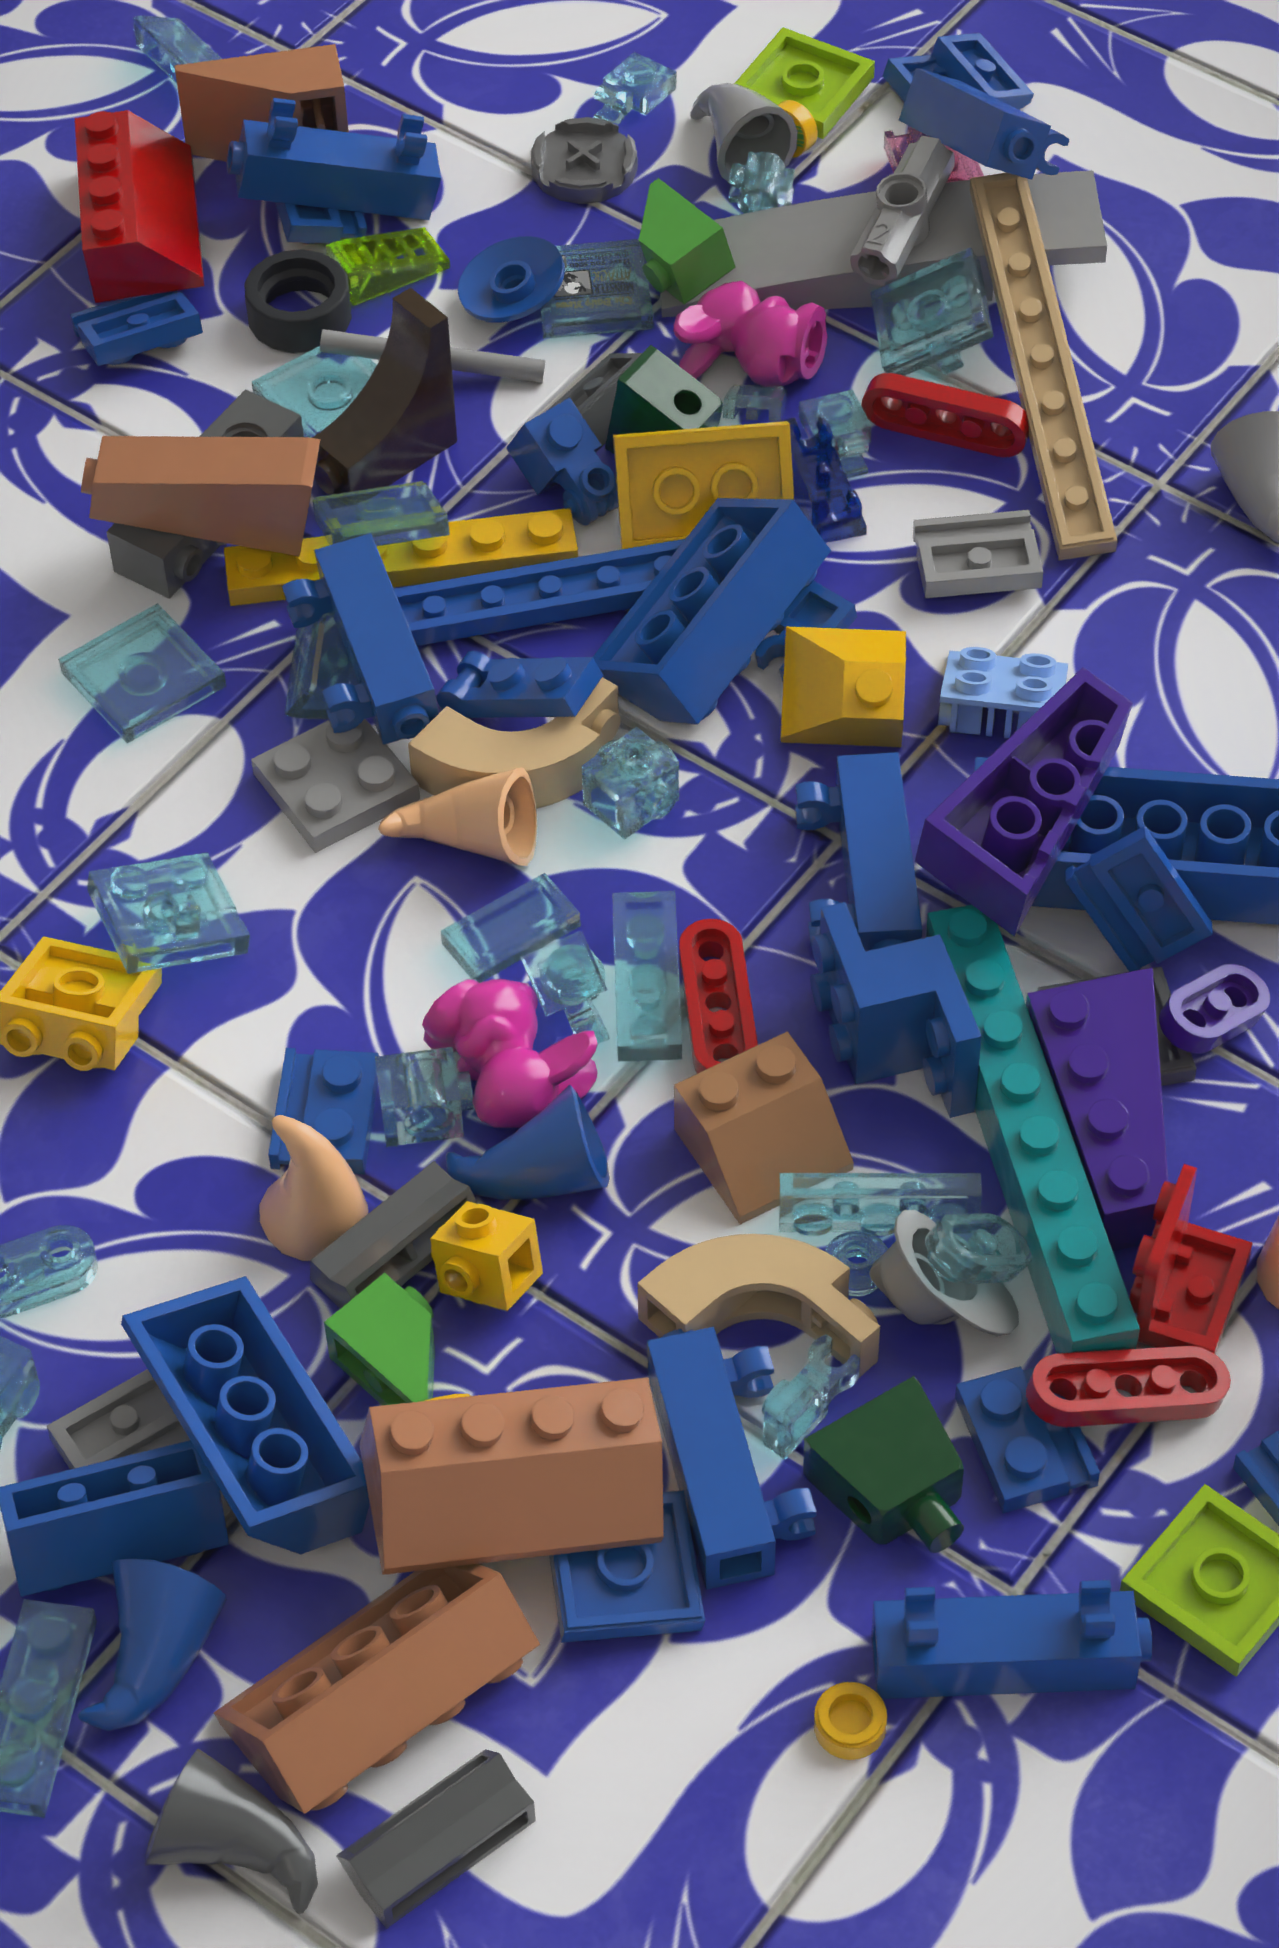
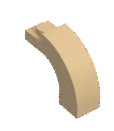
M602 677L575 717H556L542 726L524 731L510 732L490 729L475 723L446 706L408 743L411 775L419 783L420 788L432 795H437L466 782L516 768H524L529 774L533 786L536 809L562 801L590 785L602 774L601 746H606L611 742L621 723L618 705V686Z
M737 1234L718 1237L700 1242L678 1252L637 1283L638 1319L660 1338L676 1329H682L684 1332H687L689 1330L695 1331L714 1327L716 1334H718L725 1328L739 1322L769 1319L788 1323L804 1331L858 1378L878 1362L880 1325L875 1315L863 1302L855 1298L848 1299L850 1268L836 1257L805 1242L767 1234Z

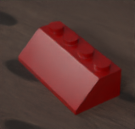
M129 110L112 113L100 111L86 117L75 118L82 251L95 303L205 286L191 146Z

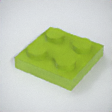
M782 27L734 84L752 89L776 105L785 100H793L802 104L809 110L815 120L817 137L824 139L873 80L875 61Z
M1204 1484L1121 1580L1120 1591H1134L1135 1605L1237 1677L1279 1626V1534Z

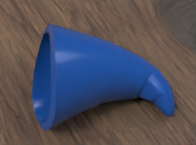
M571 1085L565 1088L541 1112L520 1127L514 1134L486 1150L482 1156L462 1157L455 1152H448L446 1154L447 1173L453 1179L468 1185L473 1195L498 1200L537 1199L606 1188L610 1180L603 1144L584 1104Z
M120 1559L111 1563L121 1632L118 1660L114 1673V1685L104 1696L103 1701L80 1711L78 1714L79 1720L106 1731L136 1725L170 1697L192 1666L227 1601L226 1595L214 1584L195 1573L156 1560Z

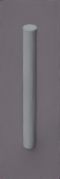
M322 329L320 352L380 360L388 338ZM450 347L452 370L543 383L546 360Z

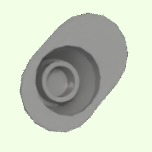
M903 1210L895 1218L894 1233L896 1241L873 1263L869 1275L871 1280L898 1310L909 1320L919 1325H944L961 1318L978 1330L995 1336L1010 1335L1019 1325V1312L1012 1295L995 1274L952 1241L926 1215L916 1210Z

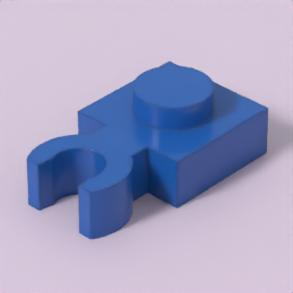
M813 580L806 588L799 592L784 612L782 622L774 629L779 635H773L764 639L757 647L755 657L758 667L764 670L773 659L785 656L786 627L848 629L857 618L855 604ZM784 663L779 669L782 682L784 677Z

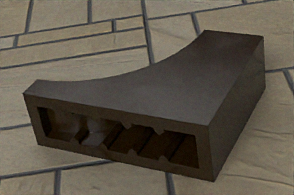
M411 287L392 298L393 312L389 336L380 360L364 388L337 419L312 437L320 439L314 475L317 484L327 494L332 495L334 493L351 509L457 442L448 317Z

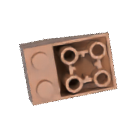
M336 44L174 65L185 143L191 146L192 155L227 162L230 141H239L243 120L269 122V112L273 98L295 100L296 105L293 118L298 119V126L349 132L345 89Z

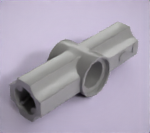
M921 135L917 142L910 143L894 174L885 177L877 185V206L850 256L852 270L859 273L866 283L885 286L889 280L897 279L912 248L924 242L928 237L930 231L929 215L955 166L954 152L947 149L940 139Z

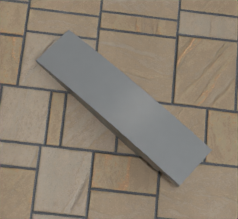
M1094 171L1058 172L1056 175L1042 173L1034 174L1032 180L1027 179L1049 268L1050 265L1106 263L1107 242ZM970 180L946 182L929 215L930 231L928 237L924 242L912 248L897 279L889 280L885 286L866 283L859 273L852 270L850 256L877 206L876 191L792 204L716 219L714 221L724 229L736 267L685 305L666 290L660 293L662 317H676L685 308L697 305L701 296L706 292L725 283L743 281L757 291L760 302L764 301L767 297L780 296L794 310L811 302L824 309L992 301L993 286L969 190Z

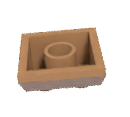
M788 1031L674 1084V1130L739 1224L853 1170L854 1162L822 1078Z

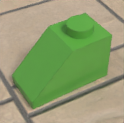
M658 178L650 184L639 236V243L647 262L642 266L643 272L650 284L658 292L663 293L666 290L685 305L736 266L722 226Z
M384 1272L324 1322L329 1358L382 1406L433 1398L435 1361L432 1327L434 1314L432 1308L416 1289L410 1286L403 1289Z

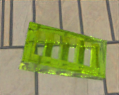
M425 227L349 238L326 245V255L338 261L348 275L350 303L352 306L450 268V259ZM422 248L425 255L417 256L413 250ZM401 255H403V256L405 257V258H399V259L396 258V257L401 256Z

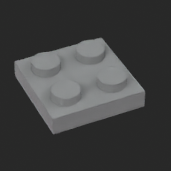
M366 719L354 729L342 733H334L328 720L251 759L254 776L315 853L383 819L394 810L420 800L419 783L387 744H382L380 736Z

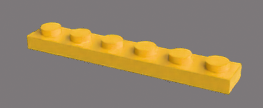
M569 508L303 538L300 557L244 546L224 547L230 606L286 600L282 589L284 584L296 579H309L312 581L320 579L314 550L369 533L373 536L393 587L419 585L578 557L572 513Z

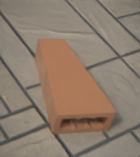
M102 436L98 459L86 458L81 493L91 494L90 519L300 557L320 439L310 437Z

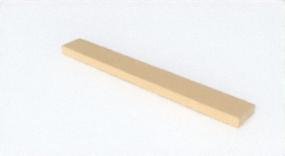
M1007 172L970 178L969 190L1021 406L1027 412L1029 439L1058 560L1116 552L1117 537L1027 178Z

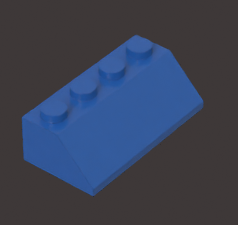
M717 498L593 656L603 673V678L618 686V694L659 721L699 724L701 720L709 716L716 708L717 699L733 678L746 669L751 661L752 653L766 635L782 622L784 612L795 597L815 579L817 569L831 550L794 500Z
M246 1276L122 1315L121 1325L247 1536L301 1555L362 1533L370 1505L363 1462Z

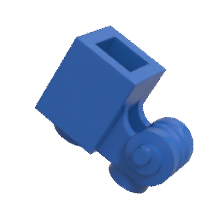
M570 397L525 423L506 447L537 495L556 484H560L565 489L563 492L564 509L569 508L572 517L578 523L586 526L597 520L598 516H604L607 511H612L618 507L615 475L611 468L603 464L596 454L602 445Z

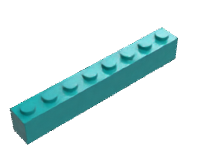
M973 905L929 912L927 914L926 937L941 935L982 1036L975 1112L1056 1353L1136 1349L1140 1327L998 924Z

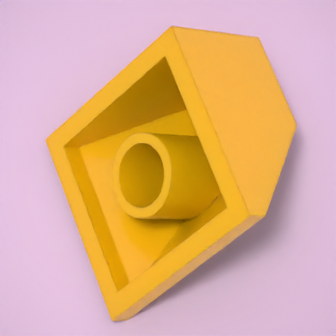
M786 627L781 743L902 747L906 631Z

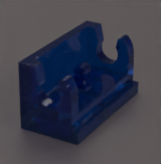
M819 417L816 424L818 428L817 434L806 440L800 439L802 435L796 418L780 420V422L788 421L790 424L794 501L825 543L867 535V526L862 516V503L857 492L851 489L836 449L832 446L833 433L828 420L825 417Z

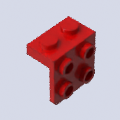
M1184 1164L1176 1184L1164 1181L1153 1214V1220L1157 1222L1152 1236H1143L1136 1255L1132 1274L1137 1276L1129 1299L1134 1313L1137 1314V1322L1140 1327L1138 1342L1156 1348L1198 1346L1216 1354L1247 1268L1253 1243L1188 1223L1198 1168Z

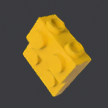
M43 936L0 991V1045H3L7 1051L18 1057L44 1054L62 1058L72 1068L80 1071H88L93 1068L116 1070L138 1038L140 1013L162 984V962Z

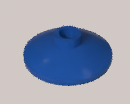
M519 236L499 241L477 254L465 267L458 283L459 299L464 309L471 316L481 321L501 323L523 318L543 307L556 294L565 274L563 258L555 245L539 237Z

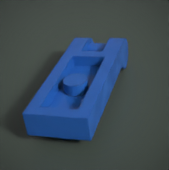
M469 651L457 666V678L447 680L436 695V700L442 710L448 706L467 718L575 717L603 677V673L593 657L490 659L481 652Z

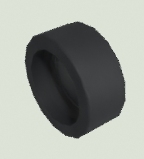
M302 249L274 254L266 257L252 268L244 283L249 328L259 341L272 349L290 353L315 351L320 349L322 329L345 332L352 319L348 275L338 261L324 253ZM306 290L320 293L328 298L321 305L306 311L289 312L275 309L269 305L276 297L292 291Z

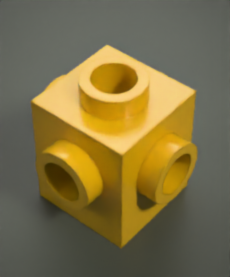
M466 1201L430 1238L431 1256L435 1263L439 1291L443 1294L508 1311L543 1274L534 1218Z

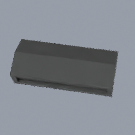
M433 1161L311 1259L310 1279L339 1308H342L384 1272L399 1286H402L433 1260L430 1238L436 1233L438 1228L444 1225L466 1201L478 1204L470 1187L453 1179Z
M485 1749L336 1856L360 1896L387 1929L536 1821L534 1801L515 1779L501 1754Z

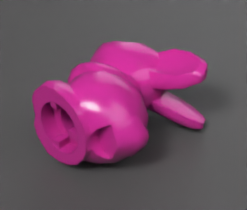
M743 281L725 283L706 292L701 296L697 305L685 308L676 316L673 328L675 336L681 342L692 344L686 350L679 366L695 379L702 375L722 352H735L743 371L756 385L778 388L791 384L799 378H812L823 362L827 345L826 312L823 307L811 302L794 310L780 296L767 297L764 301L760 302L757 291Z
M467 979L454 985L434 1001L423 1019L422 1026L425 1030L423 1040L434 1052L442 1054L458 1052L461 1056L457 1061V1070L463 1077L477 1081L472 1103L477 1116L482 1122L494 1128H520L541 1112L569 1085L575 1089L580 1099L587 1095L595 1084L598 1074L595 1061L591 1059L598 1045L594 1031L586 1030L567 1036L538 1053L532 1050L538 1029L536 1015L538 995L536 990L528 983L506 979H493L481 983Z

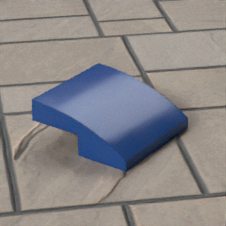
M981 33L939 36L931 55L888 58L883 73V78L904 102L916 68L962 81L1019 110L1030 104L1034 96L1029 87Z

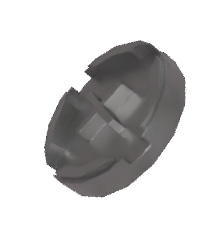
M589 117L564 120L555 124V131L550 132L546 136L544 131L536 138L531 149L533 179L544 193L560 201L577 204L603 202L620 195L633 183L638 170L635 141L629 134L626 138L625 135L619 133V126L607 120Z

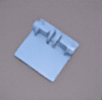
M968 647L960 652L949 651L940 694L941 703L938 725L950 726V732L980 735L983 707H987L986 736L992 737L995 708L1005 709L1007 712L1004 738L1009 739L1011 736L1013 711H1019L1018 730L1066 684L1068 663L1056 662L1054 658L1048 655L1037 653L1021 656V658L996 656L992 650L982 647Z

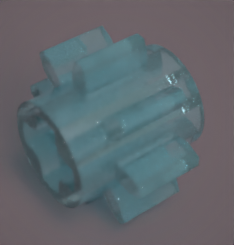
M749 152L745 166L740 163L732 164L728 181L731 185L728 200L732 203H738V207L743 214L776 208L778 205H791L795 189L792 186L795 170L793 168L785 169L784 162L777 154Z

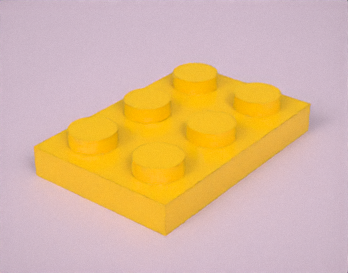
M788 421L613 435L621 550L686 539L717 498L794 500L791 436Z

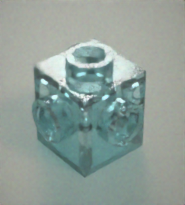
M635 727L617 741L613 740L606 743L597 752L595 757L582 765L583 805L625 840L651 820H657L667 815L676 802L679 801V761L666 744L660 741L655 742L638 727Z

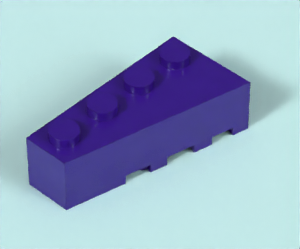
M1082 667L925 819L914 862L1015 937L1119 748L1133 703Z
M1153 967L1027 993L1026 1006L1112 1251L1138 1246L1144 1235L1152 1236L1157 1222L1153 1220L1156 1202L1164 1181H1168Z

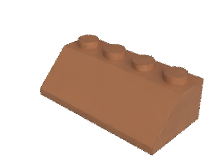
M648 1377L369 1407L359 1445L382 1575L662 1542L664 1537L662 1438Z
M480 1564L415 1571L216 1710L214 1715L279 1799L306 1814L310 1810H320L338 1801L348 1790L347 1783L368 1768L380 1767L395 1760L405 1751L407 1747L406 1741L428 1725H438L456 1716L466 1704L464 1699L486 1683H497L513 1675L522 1666V1657L538 1647L540 1643L500 1572Z

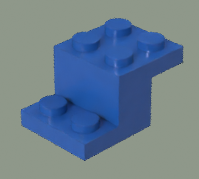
M846 902L821 907L820 934L812 936L811 940L812 951L819 972L810 976V984L818 1011L828 1010L833 1024L829 1025V1036L836 1060L838 1062L847 1061L855 1084L923 1069L929 1092L932 1096L941 1095L950 1118L975 1112L982 1036L941 935L865 952Z

